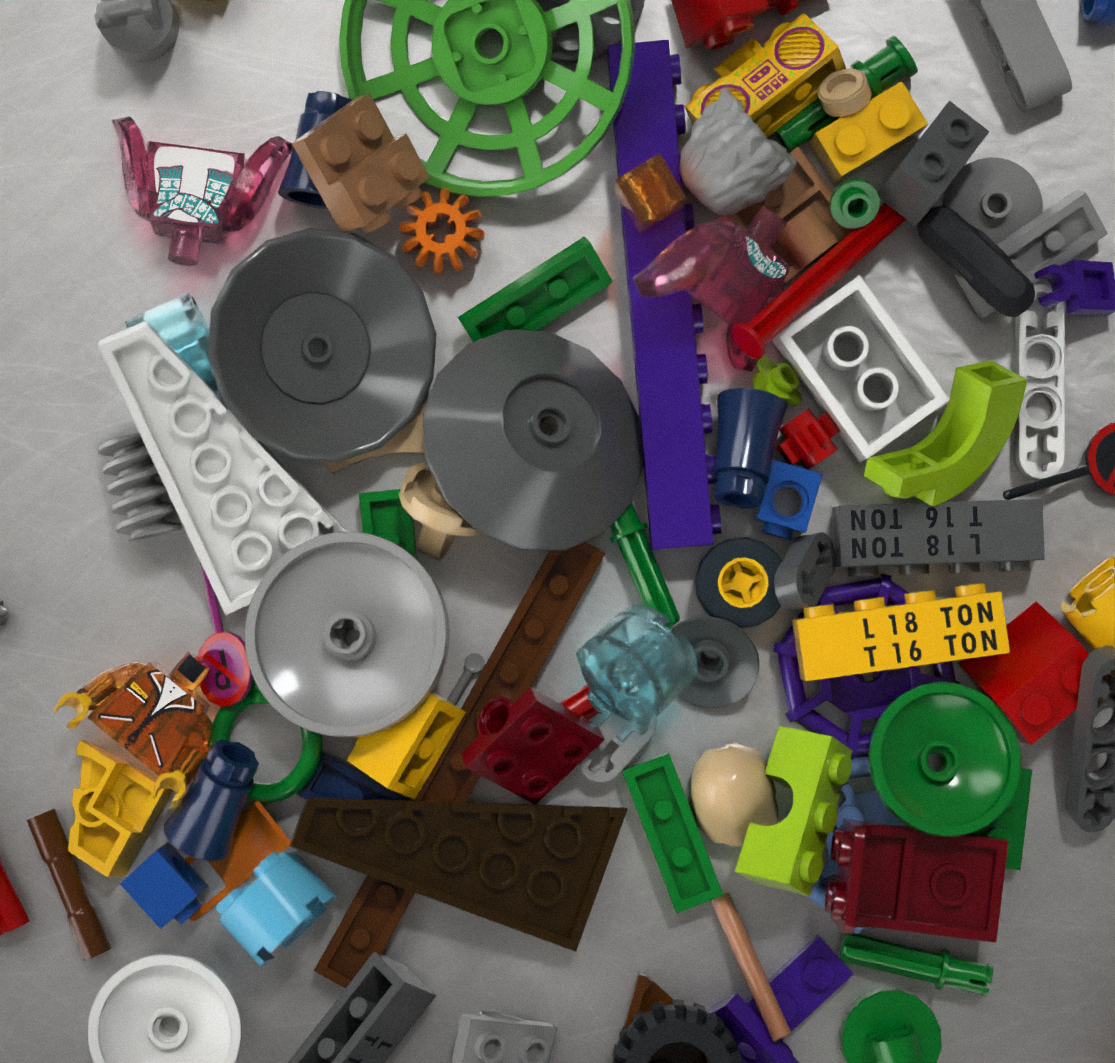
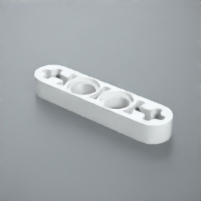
M1047 284L1034 285V301L1037 298V294L1044 296L1052 292V286ZM1064 302L1052 306V311L1043 315L1042 330L1052 328L1053 336L1038 334L1026 337V329L1034 330L1037 328L1036 312L1027 310L1015 317V373L1028 380L1022 406L1015 423V462L1020 473L1032 480H1040L1056 475L1062 468L1065 458ZM1033 344H1044L1052 352L1053 361L1048 370L1039 372L1028 365L1026 354L1029 347ZM1036 393L1049 397L1053 405L1051 416L1043 422L1030 418L1026 410L1028 399ZM1052 427L1053 437L1049 435L1042 437V450L1045 453H1051L1052 461L1043 464L1042 472L1037 471L1036 463L1028 462L1027 454L1036 451L1037 435L1027 438L1026 428L1039 431Z

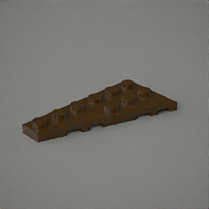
M307 797L289 846L576 952L628 808Z

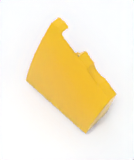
M80 740L76 748V755L82 756L80 788H73L72 806L75 811V821L70 828L68 851L106 877L126 876L173 789L163 788L158 792L157 797L153 799L152 792L157 780L155 777L87 740Z

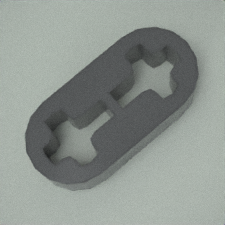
M824 532L796 537L776 571L774 578L775 593L779 603L787 611L815 606L834 573L836 567L835 548L829 536Z

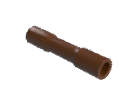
M55 808L26 820L41 858L47 864L67 912V922L83 961L112 949L97 910L88 898L71 853L68 851L69 842Z

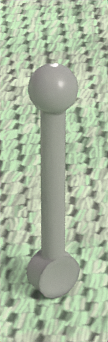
M472 653L466 657V669L447 699L456 705L474 673H478L484 668L485 662L480 654Z

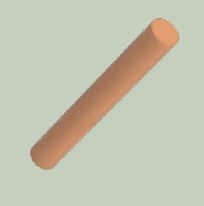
M729 893L723 894L724 896L711 900V903L773 1042L778 1041L792 1033Z

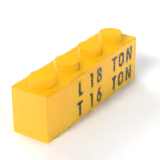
M985 583L956 586V597L936 599L935 590L904 594L905 604L885 606L884 597L854 601L855 611L835 613L834 604L803 608L804 618L792 619L800 680L812 681L1010 653L1001 591L987 592Z

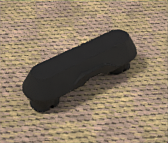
M931 207L920 220L917 230L921 240L948 266L954 268L965 278L968 284L994 309L1005 316L1016 317L1031 307L1035 297L1034 285L1012 263L1006 253L985 233L970 225L949 207Z

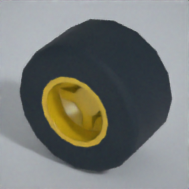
M748 537L725 540L712 547L699 563L695 577L697 598L705 612L711 617L727 620L740 628L758 626L771 619L781 607L775 593L774 578L782 560L777 552L762 541Z

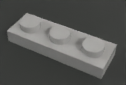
M1077 189L997 245L1034 285L1041 280L1035 279V272L1053 264L1060 266L1065 264L1108 233L1087 193ZM958 272L954 273L977 315L986 318L996 311L968 284L965 278Z

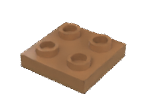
M796 147L789 153L797 159V164L789 178L778 189L769 191L765 200L760 203L753 204L735 214L721 215L731 229L741 234L745 239L749 237L757 243L765 258L767 256L770 260L779 262L784 266L783 269H786V273L783 277H769L778 289L854 230L839 225L832 217L829 205L834 191L799 147Z

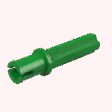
M631 503L610 526L614 535L610 540L611 543L617 542L653 628L656 631L663 630L679 622L680 616L644 533L648 526L646 523L641 524L633 503Z
M846 933L841 944L840 959L845 963L934 983L935 989L941 990L943 986L986 997L990 990L987 983H992V964H982L950 956L949 950L943 949L940 954Z

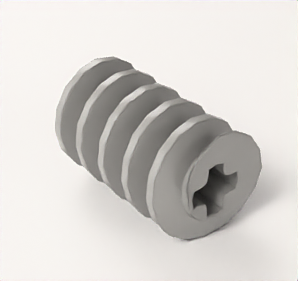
M140 433L116 437L99 445L97 449L100 455L114 457L113 460L102 467L103 473L105 475L119 476V479L106 487L107 493L123 496V499L111 506V512L128 516L127 519L115 526L116 532L118 534L132 535V538L128 540L132 541L180 530L182 528L181 523L165 521L164 517L176 509L173 503L161 502L160 497L166 494L167 490L163 483L156 482V477L159 476V473L152 462Z

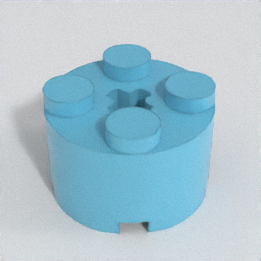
M285 850L279 854L276 851L271 853L253 870L252 873L258 878L250 886L247 885L242 890L239 887L235 888L216 906V910L222 915L219 922L260 967H263L275 958L271 953L280 944L286 949L323 914L326 908L322 903L333 902L336 898L334 892L296 851H292L289 854Z

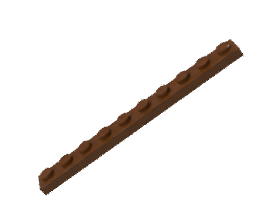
M587 542L565 551L549 550L462 705L461 709L466 711L464 717L416 799L410 798V800L467 802L481 776L465 767L461 753L480 736L477 723L482 708L488 701L498 696L506 697L515 702L532 686L605 556V552ZM367 875L314 971L346 989L374 951L379 954L383 952L415 892Z

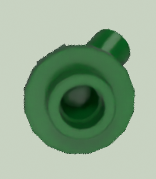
M860 178L851 179L843 182L834 190L830 198L829 208L832 217L839 225L845 228L858 229L869 224L875 218L879 211L880 198L877 190L871 183Z

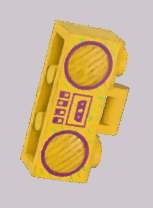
M803 13L794 21L779 25L772 32L770 39L764 43V48L752 38L713 68L718 80L713 84H705L697 89L691 101L684 107L693 125L703 115L704 108L719 99L721 89L727 88L743 104L744 113L750 115L753 122L758 124L761 131L768 138L777 129L819 98L818 88L827 76L838 70L846 69L839 46Z

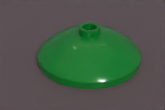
M935 682L915 687L903 693L884 710L871 736L869 767L872 781L879 797L895 817L919 832L933 836L953 837L978 831L1002 814L1017 789L1021 771V756L1018 739L1010 721L991 699L965 685ZM930 754L940 758L941 769L939 772L930 769L928 765Z

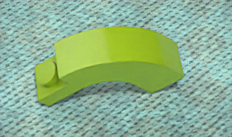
M992 360L956 367L950 400L943 416L931 433L910 448L868 457L864 476L883 487V491L892 497L910 498L914 495L932 507L954 498L971 486L989 468L1004 447L1017 421L1028 380Z

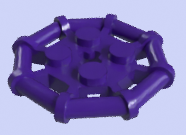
M881 573L879 578L826 587L815 606L834 604L835 613H839L835 606L877 597H884L885 606H887V602L891 605L905 604L904 594L909 592L891 581V575ZM803 609L801 610L796 619L804 618ZM793 624L780 643L775 642L773 652L778 655L788 709L785 716L790 723L795 721L810 732L834 737L853 751L851 760L854 759V756L869 754L872 733L860 735L862 720L880 717L896 698L917 687L919 683L949 682L960 684L955 678L953 662L948 661L933 663L935 676L922 674L919 665L873 672V680L869 682L864 680L862 674L817 680L819 692L806 699L803 680H800ZM825 701L830 702L850 716L847 732L813 709Z

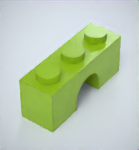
M778 726L764 774L784 787L792 789L793 805L787 817L778 824L764 826L749 822L735 872L757 884L810 897L813 885L818 881L823 870L822 854L828 834L833 831L837 822L838 811L836 806L841 789L851 774V755L853 752L851 749L832 736Z

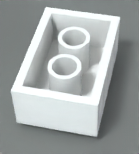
M860 275L782 330L772 340L786 362L795 370L799 380L822 412H827L840 430L838 434L858 462H862L874 455L950 400Z

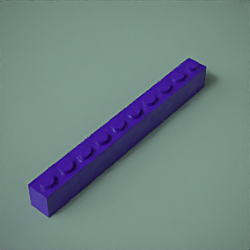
M669 40L635 42L631 81L622 108L613 122L638 412L642 429L643 468L650 547L652 550L713 545V534H721L719 504H710L708 484L716 483V478L713 475L715 455L705 453L704 434H712L713 431L710 403L701 404L699 384H708L707 359L705 353L697 354L695 334H703L704 332L701 303L692 304L691 292L675 277L677 268L689 255L686 234H694L695 225L693 205L683 204L682 185L684 183L679 171L681 154H679L677 135L686 134L685 111L683 104H674L673 85H681V66L679 54L670 55ZM622 44L608 45V72L610 91L612 92L618 78ZM693 256L688 257V261L690 262V264H692V266L695 267V271H697V273L699 274L698 270L696 269V264L693 265V263H691L692 261L689 260Z

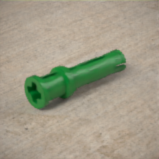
M893 35L886 39V46L864 62L855 61L851 64V68H849L860 70L866 75L872 92L871 99L881 94L883 90L903 76L912 77L918 72L915 61L909 51ZM817 98L786 124L777 129L774 134L781 145L790 153L796 147H800L811 139L816 132L841 117L828 115L824 111L820 99Z

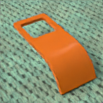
M259 801L255 802L240 815L229 855L221 860L208 861L226 884L225 888L192 914L189 920L196 921L231 891L253 876V870L271 853L276 851L279 854L290 847L291 841ZM188 856L185 858V861L190 865L197 858Z

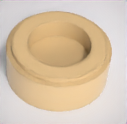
M857 69L838 70L827 76L818 88V97L824 111L834 117H844L858 112L867 105L872 95L866 75Z

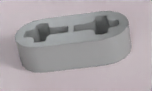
M632 698L624 700L613 709L599 725L605 740L596 748L599 751L603 750L611 740L618 744L609 757L613 766L608 771L600 767L594 772L588 767L592 761L590 755H588L579 764L580 770L585 777L594 782L603 783L612 780L623 770L656 730L657 719L650 705L640 699ZM626 709L632 713L637 712L639 709L644 710L646 715L642 721L647 726L645 731L640 734L638 731L633 730L623 741L619 739L616 735L625 725V721L621 717L622 713Z

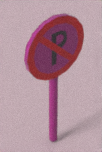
M200 562L214 634L206 638L199 649L197 661L206 668L197 680L202 693L210 702L219 707L234 706L244 700L251 689L253 681L246 655L245 642L240 636L232 632H224L217 596Z

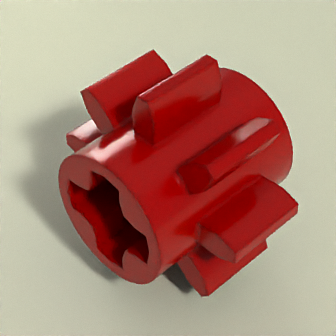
M808 408L779 430L785 441L776 448L790 465L800 460L803 466L809 470L838 450L831 438L838 434L840 430L827 412L816 418L811 409Z

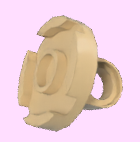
M427 462L418 463L407 470L399 492V498L402 507L414 519L423 524L416 550L441 561L450 549L456 535L468 537L482 534L478 533L444 500L431 470H426Z

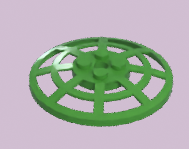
M345 0L339 41L341 68L349 98L353 100L360 95L370 92L373 100L402 91L406 101L416 115L428 127L441 135L427 162L420 158L430 176L424 183L440 189L448 188L450 193L476 197L506 196L539 188L565 175L583 161L606 136L622 108L631 81L635 55V30L630 0H570V2L547 12H544L536 0H448L443 7L428 0H377L396 9L391 32V54L394 71L367 81L362 66L361 31L367 0ZM617 4L621 21L622 52L618 78L612 92L589 80L595 49L594 26L591 15ZM413 16L434 26L431 40L433 57L410 65L408 33L410 20ZM577 22L580 48L578 63L574 72L551 60L553 50L552 32ZM495 29L502 35L504 46L502 52L497 57L490 59L482 52L480 43L486 31ZM441 76L446 85L460 96L449 121L444 119L430 106L420 92L418 84ZM542 79L565 90V95L555 108L540 121L532 125L524 96L529 94ZM579 99L604 111L596 126L579 146L560 161L543 168L536 140L545 136L562 123L574 109ZM479 104H504L513 133L485 135L473 133L467 129ZM459 145L487 151L507 150L517 147L524 176L511 180L482 181L458 177L445 172Z

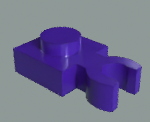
M1072 260L1061 266L1057 264L1047 266L1034 273L1035 279H1045L1052 286V292L1038 298V303L1041 306L1052 307L1066 301L1067 314L1108 316L1115 313V277L1112 262Z

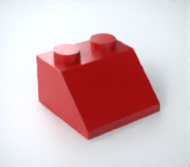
M1037 601L1031 603L1006 624L1010 653L962 659L957 663L979 692L991 699L1003 711L1010 721L1017 739L1029 745H1033L1077 709L1081 670L1085 659L1089 655L1081 643Z

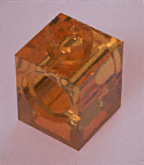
M660 153L615 179L614 192L639 233L682 209L686 196Z

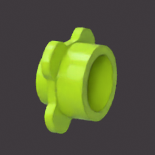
M766 356L760 358L757 361L759 371L753 376L754 389L777 395L793 407L800 404L802 397L796 389L799 385V378L795 370L786 361L776 363Z

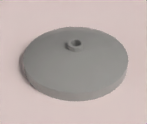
M337 532L317 536L297 545L284 554L272 565L259 583L252 597L245 624V647L248 664L252 676L266 700L275 710L294 724L315 733L334 737L352 738L376 734L397 725L413 714L425 702L438 683L449 649L450 628L446 604L437 583L429 571L419 560L393 542L378 536L359 532ZM351 629L360 631L359 640L353 641L351 646H349L346 641L348 632Z

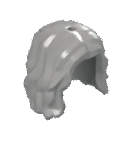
M722 88L719 99L704 108L703 115L694 122L691 138L681 151L679 171L684 185L701 203L716 214L728 215L735 214L753 204L764 201L769 191H775L789 178L791 172L796 167L797 159L793 155L787 154V149L780 146L777 142L767 140L758 124L753 122L750 115L744 113L743 104L732 95L729 89Z

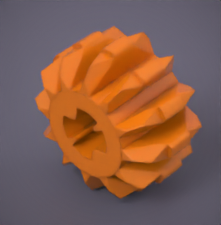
M448 188L441 189L440 203L433 204L428 191L422 192L421 199L425 206L423 211L412 204L407 205L405 208L406 213L416 220V223L403 222L399 224L400 233L415 236L402 244V248L406 254L422 249L415 259V265L419 269L424 268L430 259L434 258V273L442 275L444 272V260L451 259L453 269L456 272H460L463 270L462 261L458 256L461 252L473 260L479 255L476 248L467 241L478 242L485 239L483 230L470 227L482 219L479 210H472L463 214L469 204V198L464 194L457 198L453 206L450 205L451 197ZM439 221H447L450 230L456 228L455 234L446 235L445 243H437L433 233L428 236L430 229H438Z

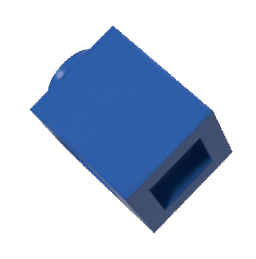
M773 460L769 483L765 485L762 502L756 508L753 518L755 521L764 523L762 532L787 540H791L793 532L806 533L823 474ZM780 488L793 490L799 498V508L792 516H783L774 508L773 497Z
M169 842L157 849L120 883L160 929L173 918L179 925L183 924L203 905L197 896L208 887L205 881Z

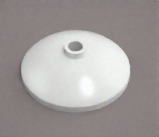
M150 955L125 965L101 988L89 1015L88 1045L94 1063H235L241 1047V1014L231 989L210 967L183 955ZM163 1018H175L179 1023L178 1032L168 1033L165 1031L162 1025Z

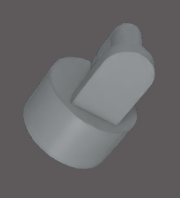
M100 0L97 4V12L94 16L96 26L100 29L101 34L110 46L125 59L134 62L156 60L164 56L177 39L179 18L170 0Z

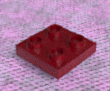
M530 687L515 702L503 696L494 697L488 701L478 717L477 728L480 736L461 753L467 769L530 803L537 804L605 739L599 726Z

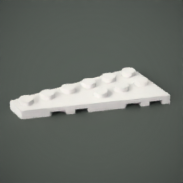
M147 321L98 341L99 349L225 615L250 605L252 597L264 575L276 561L292 548L317 536L346 532L261 441L253 438L218 395Z

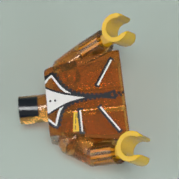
M190 651L186 652L171 672L157 661L149 662L148 664L132 661L103 671L81 687L77 693L73 692L63 695L55 705L53 712L56 713L63 706L73 707L77 712V717L73 718L66 728L74 729L85 718L88 710H91L92 712L87 717L159 776L153 788V799L157 797L158 792L163 788H170L176 792L177 795H175L170 805L171 809H175L182 802L186 789L185 786L191 783L201 762L207 758L209 753L212 722L206 713L210 708V704L194 690L211 671V668Z

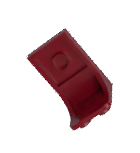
M843 818L842 830H834L832 836L830 856L831 860L837 863L836 882H827L824 910L825 912H830L831 920L842 933L853 934L854 928H881L996 943L1009 840L973 834L940 837L919 832L909 826Z

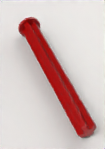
M883 203L879 207L875 218L869 224L850 232L747 324L737 323L732 328V336L736 344L748 356L760 359L765 354V345L907 219L889 205Z

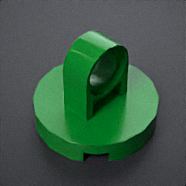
M897 987L876 988L859 996L853 1003L854 1006L848 1011L845 1021H842L839 1029L840 1050L847 1063H937L942 1049L941 1028L933 1011L916 995L907 993L905 990Z

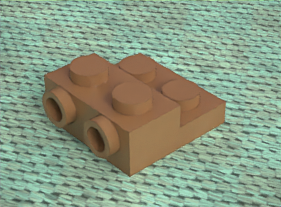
M370 92L356 97L291 143L341 232L362 227L364 233H369L382 227L391 220L387 210L393 205L399 209L418 200L423 194L419 186L430 178L406 133L396 137L392 135Z

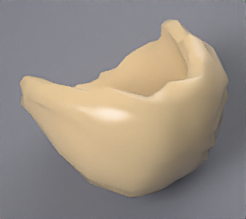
M738 742L727 743L721 748L706 750L693 768L690 784V807L696 825L715 843H726L732 847L743 846L749 822L764 826L775 825L778 822V805L775 796L776 787L773 779L764 774L767 762L758 750Z

